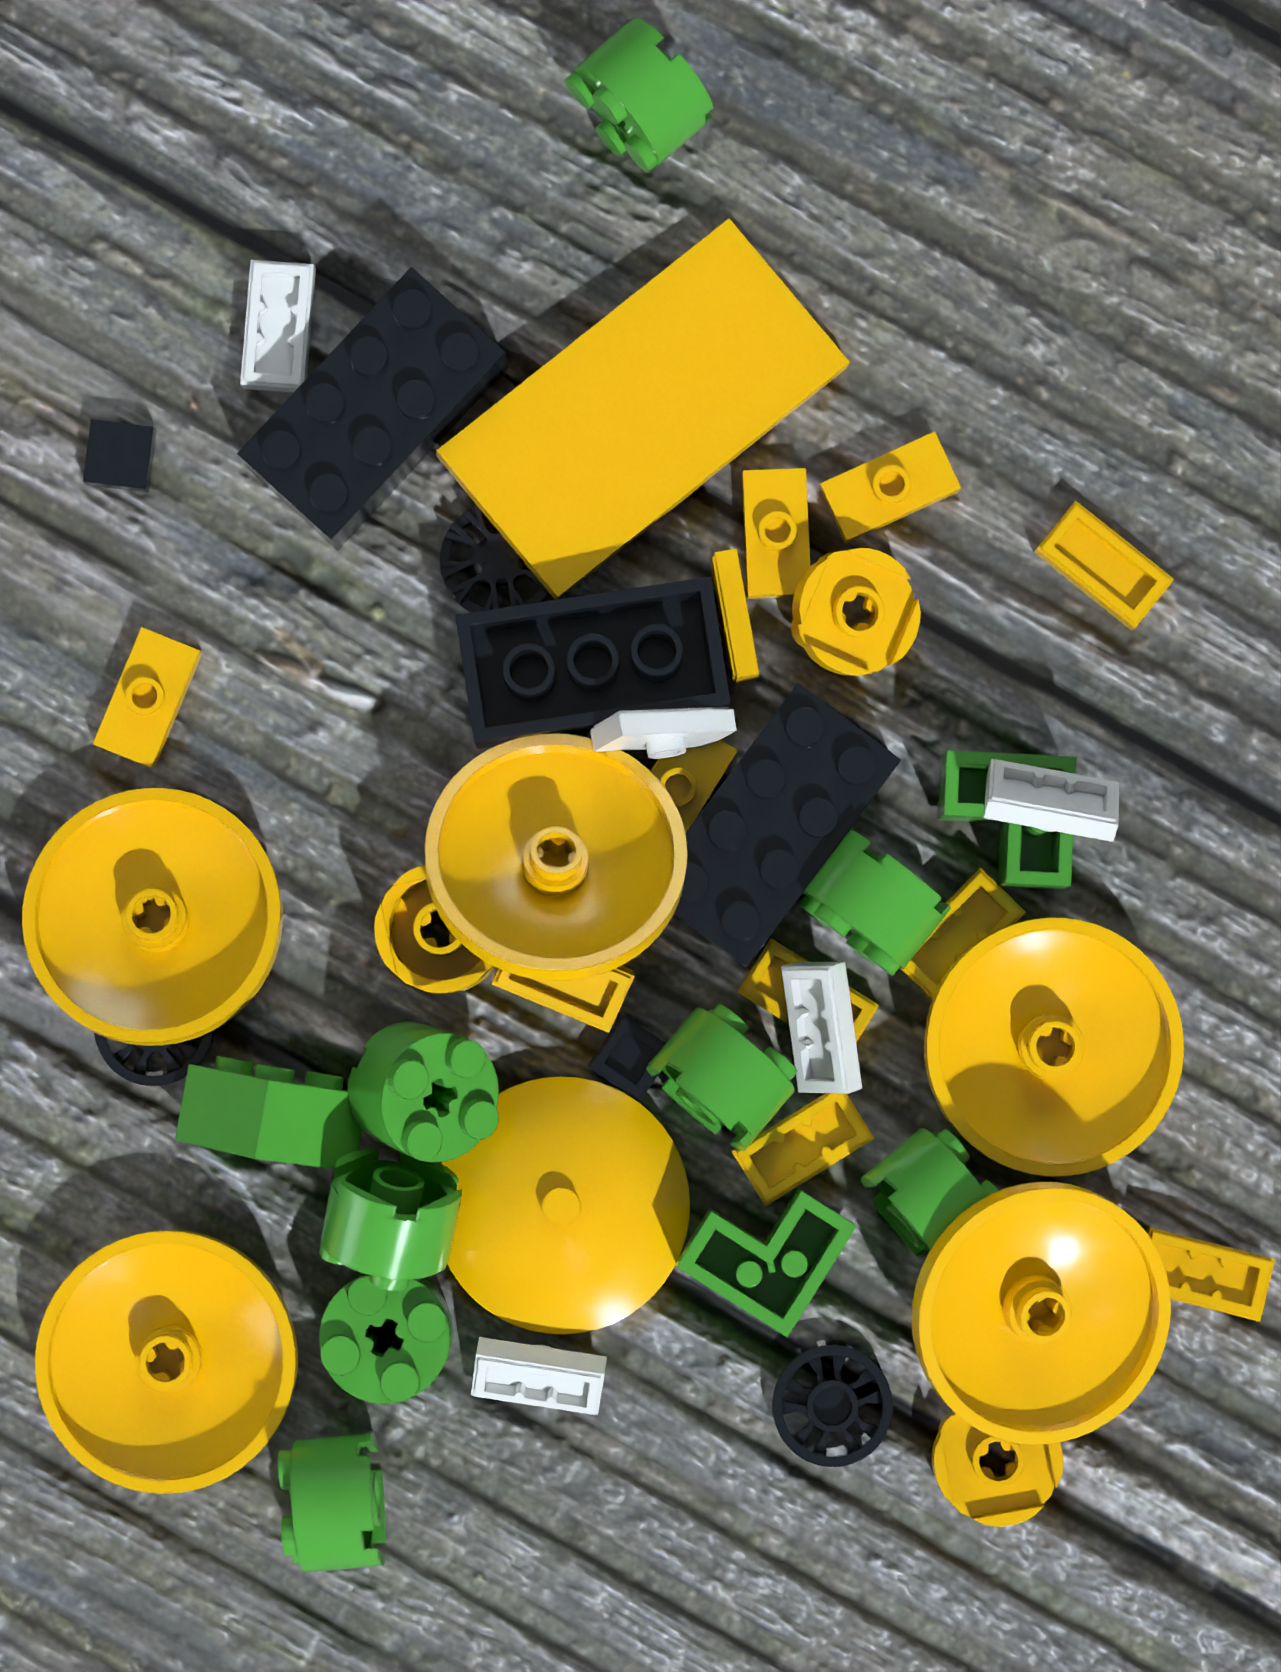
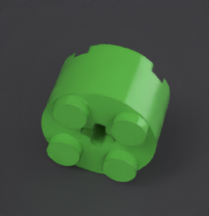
M632 18L574 68V72L564 82L573 97L586 109L592 108L602 121L595 129L605 145L619 157L627 151L633 161L643 171L648 173L653 168L658 167L713 118V115L709 114V112L714 107L704 85L680 53L671 58L663 50L657 48L656 45L664 37L642 19Z
M850 829L803 891L805 895L797 905L827 928L830 927L842 937H845L850 931L852 934L845 943L874 966L878 965L893 976L899 968L904 970L950 911L951 907L940 901L942 897L892 856L887 853L886 855L881 853L876 855L868 848L871 841Z
M718 1004L714 1010L710 1009L709 1011L697 1007L646 1066V1070L651 1077L663 1071L669 1079L661 1088L678 1105L715 1135L723 1126L727 1127L737 1134L730 1142V1145L740 1151H745L795 1092L790 1080L798 1071L788 1059L772 1047L768 1046L762 1052L743 1035L748 1031V1026L727 1007Z
M416 1021L395 1023L381 1029L368 1040L363 1047L367 1051L363 1055L358 1068L352 1067L348 1079V1101L357 1125L380 1144L414 1159L431 1163L455 1159L471 1150L480 1140L491 1136L499 1121L497 1111L499 1091L494 1066L483 1047L478 1042L464 1036Z
M920 1128L861 1177V1183L864 1188L878 1187L880 1193L871 1201L892 1230L916 1257L926 1249L930 1252L940 1235L962 1212L983 1198L999 1191L988 1180L979 1184L964 1165L970 1159L968 1152L947 1129L937 1134L936 1132L931 1133L924 1128Z
M362 1149L347 1153L336 1161L335 1171L332 1176L319 1251L321 1258L327 1262L344 1265L355 1271L370 1275L369 1280L374 1286L389 1291L404 1290L408 1287L409 1280L429 1277L446 1269L462 1189L457 1191L459 1179L455 1173L439 1162H424L400 1153L399 1162L378 1160L380 1149Z
M363 1273L340 1289L324 1312L319 1331L322 1364L343 1390L358 1399L378 1404L407 1401L425 1390L436 1379L448 1359L454 1336L449 1308L437 1287L427 1278L411 1279L406 1289L389 1291L374 1286L369 1280L370 1275ZM387 1319H391L398 1323L395 1334L399 1338L404 1339L403 1345L392 1343L387 1350H384L377 1346L378 1335L371 1331V1326L381 1327Z
M374 1433L295 1440L292 1449L279 1450L278 1474L281 1490L289 1489L292 1516H282L281 1520L283 1552L285 1557L292 1556L293 1563H299L304 1573L384 1565L385 1555L377 1548H373V1544L386 1543V1510L382 1469L371 1470L370 1455H367V1453L379 1452Z

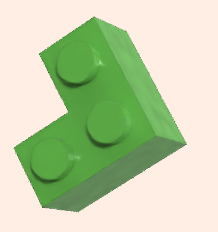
M947 750L942 754L939 763L937 820L1000 823L997 884L1000 887L1062 890L1071 887L1073 834L1044 831L1036 827L984 818L986 778L991 759L1076 774L1077 757Z
M224 1056L216 1057L215 1068L193 1064L188 1065L175 1137L176 1141L252 1159L335 1169L336 1161L340 1157L359 1150L362 1129L357 1125L351 1113L348 1091L343 1090L344 1077L306 1071L304 1083L293 1082L295 1070L256 1064L255 1074H253L255 1062Z
M797 1188L764 1242L709 1208L676 1261V1267L788 1337L857 1226Z

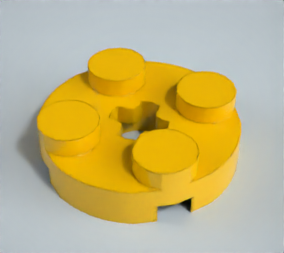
M855 548L826 553L807 569L796 587L792 602V636L815 663L828 671L848 676H860L880 671L887 665H892L903 658L917 636L921 611L919 599H914L913 589L907 581L911 578L898 561L878 550ZM858 594L865 598L862 608L870 613L867 624L860 622L856 623L853 628H850L846 624V615L842 612L844 602H852Z
M953 1411L941 1420L938 1427V1434L932 1448V1467L937 1485L942 1494L960 1513L984 1525L1003 1527L1024 1522L1034 1517L1044 1507L1043 1504L1051 1497L1054 1487L1057 1488L1061 1479L1063 1451L1061 1442L1028 1445L997 1439L969 1425ZM993 1442H1000L1003 1450H1013L1015 1454V1461L1005 1464V1475L1001 1477H994L990 1467H980L979 1463L980 1456L988 1453V1445Z

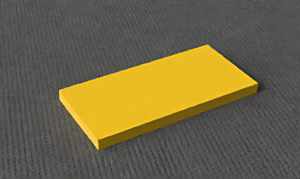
M728 218L436 450V457L554 599L557 600L563 598L847 369L850 361L730 218Z

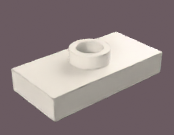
M251 260L240 382L243 389L294 393L307 379L316 274L314 264Z
M729 707L619 711L596 724L590 731L594 752L647 749L649 758L660 759L681 755L686 752V748L707 747L732 734L737 729L733 709H729Z
M991 759L986 778L984 818L1036 827L1044 831H1057L1113 842L1119 822L1120 783Z
M794 962L781 966L794 1065L798 1071L796 1073L798 1093L849 1094L862 1089L846 963Z
M479 1337L471 1395L598 1415L607 1357L554 1349L545 1345H528Z

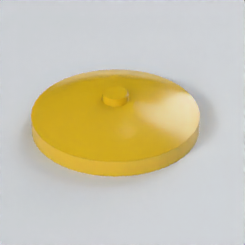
M538 734L513 739L492 747L467 763L450 780L436 801L429 819L425 841V872L432 901L441 919L459 942L474 955L503 971L537 980L567 981L589 978L620 967L638 956L658 938L671 920L682 894L687 868V842L683 822L673 799L657 777L638 760L622 750L594 752L592 738L569 734Z
M142 788L117 793L94 802L75 814L55 832L43 848L30 873L23 901L22 928L28 959L36 977L50 998L67 1015L85 1028L111 1040L133 1045L162 1046L195 1039L215 1030L237 1015L253 999L268 977L278 953L283 928V904L277 875L270 859L253 833L236 816L215 802L193 793L167 788Z
M1039 918L1025 920L1000 928L983 937L968 948L944 975L934 994L926 1019L924 1033L926 1073L935 1100L947 1121L970 1146L984 1156L1011 1169L1033 1175L1072 1176L1084 1174L1108 1166L1128 1155L1153 1133L1164 1118L1178 1089L1183 1067L1184 1036L1182 1022L1176 1001L1162 974L1153 962L1127 939L1102 926L1077 919Z
M564 1076L546 1077L527 1081L502 1091L498 1095L497 1104L499 1121L492 1135L480 1140L462 1156L441 1162L458 1177L457 1191L462 1189L461 1203L448 1261L451 1272L464 1290L484 1309L514 1326L546 1334L583 1333L603 1328L629 1316L643 1306L665 1283L682 1252L687 1235L690 1215L689 1185L683 1162L672 1138L657 1118L641 1103L626 1093L595 1080Z
M1058 1182L1026 1183L1005 1188L976 1202L962 1212L940 1235L926 1257L915 1286L911 1317L912 1335L916 1354L927 1380L940 1398L969 1425L992 1437L1012 1443L1028 1445L1059 1443L1078 1438L1107 1424L1123 1412L1145 1388L1156 1370L1167 1342L1171 1318V1295L1168 1276L1156 1246L1138 1222L1123 1209L1105 1197L1075 1185Z
M156 1230L123 1238L103 1247L78 1265L63 1281L46 1309L40 1325L35 1352V1378L41 1405L51 1428L68 1452L94 1474L113 1484L131 1490L157 1494L182 1493L210 1486L229 1477L250 1462L270 1441L284 1419L293 1397L298 1369V1347L290 1312L277 1287L263 1269L240 1250L208 1235L181 1230Z

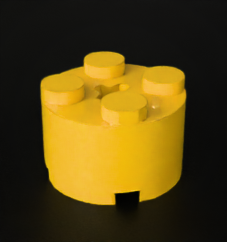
M425 865L411 869L401 875L389 888L375 916V941L383 962L405 984L424 992L453 994L476 986L489 976L495 969V966L474 955L453 934H450L449 937L450 945L441 947L435 938H426L425 928L434 925V914L438 913L434 906L428 889Z

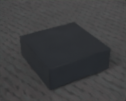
M91 419L83 482L88 486L149 493L157 430L152 426Z
M623 1014L587 1067L640 1102L659 1075L658 1073L651 1077L646 1070V1066L666 1043Z

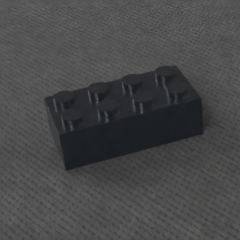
M410 267L240 449L237 455L250 472L338 551L508 369L506 352L415 269Z
M711 576L455 615L473 738L477 749L495 747L504 742L531 735H576L589 733L596 724L619 711L730 707L731 704Z
M797 683L685 833L687 868L682 894L673 916L744 969L748 967L900 763L901 759Z

